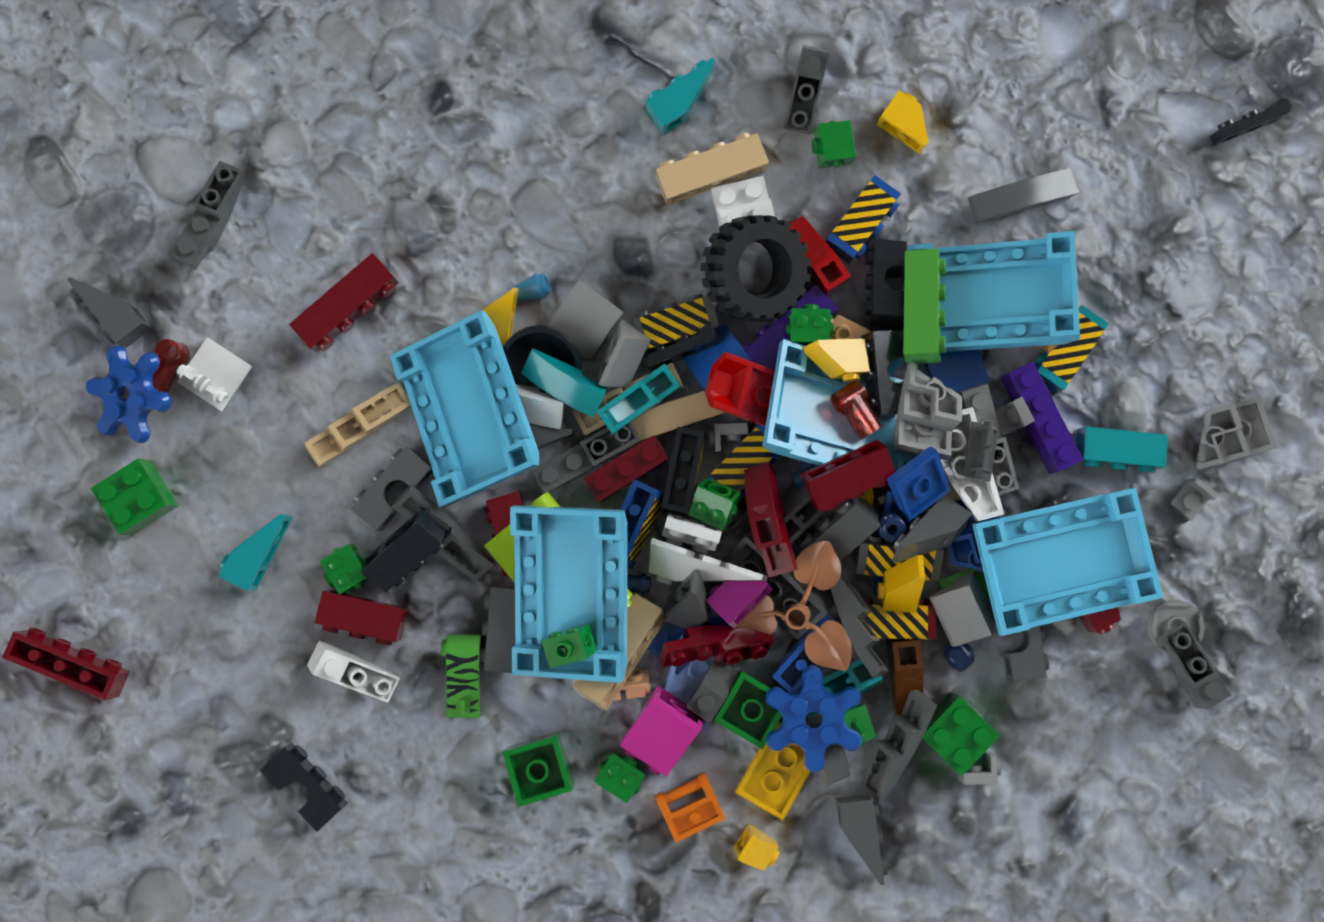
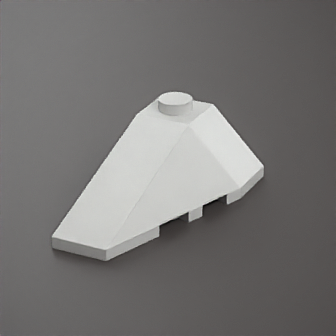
M971 407L962 410V421L952 430L951 457L948 460L940 459L946 477L977 522L1004 515L993 473L990 482L963 476L971 422H977L974 408Z
M652 538L650 543L649 573L657 575L656 581L672 585L673 581L682 583L694 570L700 573L703 583L765 580L767 582L768 576L654 538Z

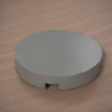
M1176 599L1163 601L1155 606L1149 614L1147 621L1148 636L1157 648L1167 652L1160 635L1186 622L1200 644L1205 631L1204 620L1200 612H1197L1196 608L1189 602Z

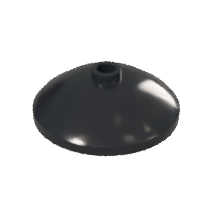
M535 325L525 327L515 332L503 347L515 384L538 387L521 374L532 348L582 370L581 356L574 342L563 332L549 326ZM540 388V392L547 393L546 391Z

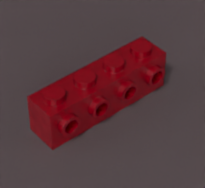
M371 253L289 325L311 350L316 353L319 351L323 352L333 345V339L340 333L344 334L351 330L357 318L361 315L369 314L375 308V303L382 297L387 298L396 290L395 286L399 282L381 261Z
M30 627L29 630L14 631L2 656L3 659L103 700L120 696L130 673L129 670L122 668V663L113 659L102 660L97 658V653L89 649H75L71 647L72 643L65 639L46 637V632L38 628Z

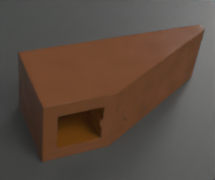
M918 639L886 641L894 715L902 714L910 691L919 690L923 693V661L921 643Z

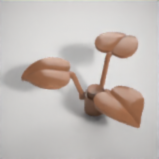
M820 541L808 546L796 559L798 570L794 571V577L797 581L808 584L800 603L793 604L785 614L778 610L773 611L774 602L767 595L736 627L757 630L770 635L777 628L775 616H779L794 630H800L804 627L806 629H813L815 632L810 633L805 640V652L808 658L821 667L846 671L852 657V643L843 625L834 620H827L819 628L817 625L809 622L811 613L805 605L813 586L819 590H828L835 586L841 577V563L832 544L829 541Z

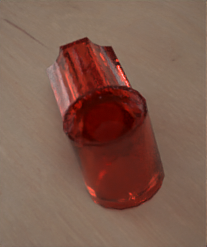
M163 339L158 342L155 348V354L159 357L160 366L153 375L152 382L157 391L168 393L177 375V369L187 362L190 353L187 345L184 343ZM175 346L176 355L170 359L169 350Z
M853 381L832 393L831 402L839 414L847 417L860 440L883 426L867 402L868 393L865 387L859 381Z

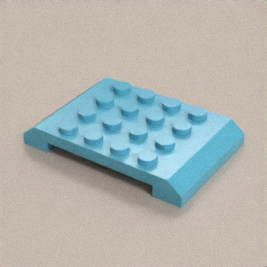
M1075 231L1046 233L1045 239L933 248V243L907 245V251L939 249L941 259H946V275L941 276V284L946 285V301H941V310L946 312V327H941V336H945L946 352L1060 345L1080 339Z
M480 310L390 355L397 380L404 382L434 473L435 480L431 481L439 507L445 508L539 466V451L498 332L486 312Z
M785 339L779 343L763 447L771 453L819 466L863 445L879 440L887 447L895 471L919 455L894 449L897 416L869 418V413L865 406V398L867 396L866 383H864L862 375L859 376V380L853 382H843V378L831 379L804 354L803 347L805 345ZM888 375L891 382L903 386L904 380Z
M1136 487L972 524L999 636L1026 631L1032 627L1116 607L1163 598Z
M516 505L510 507V536H514L515 645L512 647V675L622 683L625 679L627 667V519L625 511ZM589 623L597 651L585 660L549 668L541 640L552 632Z

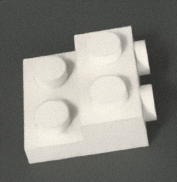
M764 176L711 188L719 226L731 222L732 219L753 215L775 216Z
M668 513L662 536L667 537L666 542L682 546L683 542L693 545L692 550L708 554L709 550H716L722 531L716 527L706 526L702 522Z

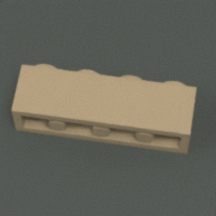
M745 133L736 137L735 141L731 143L719 142L712 145L708 151L702 153L694 151L687 154L685 159L676 162L668 160L661 163L659 168L656 169V178L665 203L669 206L711 191L713 187L734 183L765 172L769 162L758 133L753 135Z
M636 593L631 598L633 604L627 608V667L624 681L622 683L574 680L575 683L572 686L581 696L607 711L665 623V613L662 608Z

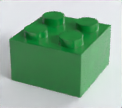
M137 458L90 488L119 535L133 536L179 506L150 460Z
M740 669L734 684L713 720L763 750L767 743L768 734L775 729L782 714L777 709L770 707L766 702V693L772 687Z
M951 693L934 711L922 740L955 772L963 776L1001 735L963 698L955 693Z
M559 731L506 747L502 752L518 807L573 790L574 781Z

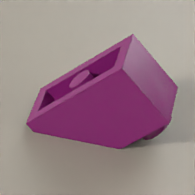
M765 580L725 581L723 584L719 583L711 589L708 594L710 597L706 602L728 625L735 628L773 588Z

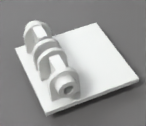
M207 337L187 366L182 364L177 369L176 373L179 375L177 383L220 411H223L253 366Z

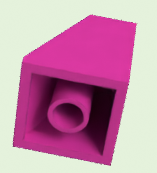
M657 685L622 738L620 746L627 756L633 759L639 758L647 763L646 767L651 772L657 775L662 773L667 777L702 729L703 718L686 708V702L666 691L660 685Z

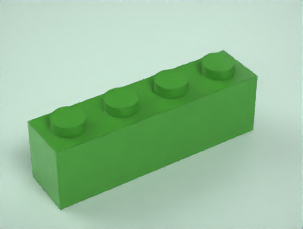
M939 249L905 251L903 354L906 364L910 362L915 364L941 363V353H946L945 336H941V327H946V312L941 310V301H946V285L941 284V276L946 275V259H941Z

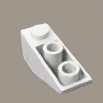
M320 640L307 664L311 673L317 677L387 703L400 680L399 676Z

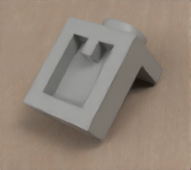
M1023 397L995 409L1002 435H1006L1035 421Z
M747 423L714 424L713 431H708L709 447H714V453H720V437H725V441H741L742 436L748 434Z
M1190 478L1184 481L1167 502V505L1185 520L1192 521L1208 500L1216 499L1218 494L1212 490L1213 485L1203 478Z
M987 751L984 753L985 768H983L982 764H973L963 776L957 773L958 781L964 785L998 784L997 776L1001 775L1000 760L996 758L995 754Z

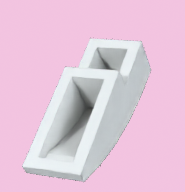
M516 384L528 422L539 426L561 429L565 403L549 393L540 392L539 387Z

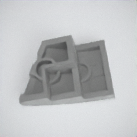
M579 280L547 326L566 334L578 348L581 359L592 361L607 342L608 334L624 313Z
M910 362L906 369L900 395L894 449L920 454L931 446L937 450L940 459L948 460L951 457L952 430L962 421V396L954 390L946 388L937 378H929L917 369V364Z
M1260 396L1205 411L1196 464L1197 470L1278 448Z

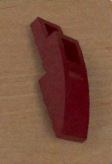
M771 461L745 469L744 483L749 521L756 550H761L768 577H775L798 570L783 518L786 512Z
M725 625L686 628L682 639L664 643L659 660L662 667L672 665L678 667L686 662L695 660L706 661L711 657H714L717 666L724 664L734 665L742 660L752 658L758 660L765 657L774 639L772 635L743 627L733 628Z

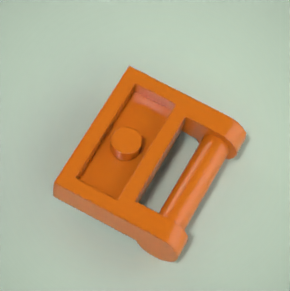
M705 771L698 774V778L665 794L660 792L654 795L675 843L726 819ZM703 788L705 796L673 811L670 810L668 804Z

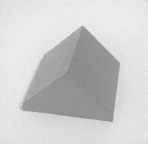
M620 319L599 364L598 384L604 387H629L651 339L626 321Z
M974 571L967 573L929 597L952 647L992 635L996 624L994 614Z

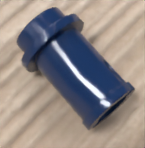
M642 573V576L627 575V588L631 592H641V595L650 593V576H646L644 573Z

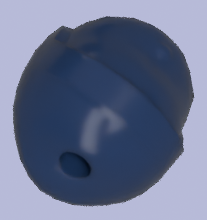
M884 511L879 515L880 527L877 531L883 539L888 542H895L905 533L906 524L899 512Z
M950 643L944 647L945 659L955 671L963 672L973 664L975 654L973 648L968 643L952 647Z

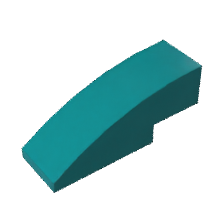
M533 348L521 374L550 395L593 418L607 388L583 376L582 370Z
M663 364L596 412L611 433L614 434L680 389L681 385L668 367Z

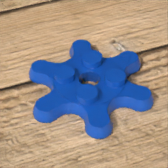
M117 345L108 349L106 353L109 364L108 375L104 378L94 377L86 383L87 392L95 397H100L104 405L103 414L97 422V429L105 435H113L118 427L124 423L133 441L145 443L150 438V429L147 424L148 414L153 410L159 412L168 411L171 407V397L166 392L157 391L153 386V375L160 366L159 357L155 353L149 352L142 355L138 362L133 365L128 360L126 349L123 346ZM126 388H128L130 393L127 400L122 398L125 395Z
M811 665L807 666L802 672L803 685L798 692L787 693L779 687H773L767 691V704L780 711L783 720L779 728L768 734L766 742L773 751H781L789 745L799 746L804 752L805 768L812 773H817L823 770L825 766L824 753L829 746L834 744L840 745L848 751H855L861 746L862 738L856 730L849 728L844 719L846 712L859 704L861 695L856 688L850 686L843 688L838 693L828 692L823 687V673L821 669ZM813 711L818 712L822 717L820 725L815 728L808 726L805 722L807 714Z

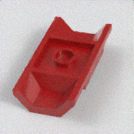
M724 352L711 367L705 390L709 406L765 427L775 370Z

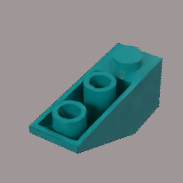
M713 57L708 61H699L693 66L691 72L684 76L683 74L676 76L670 81L669 86L663 90L660 88L656 89L648 95L646 111L663 136L684 123L714 72L715 59Z

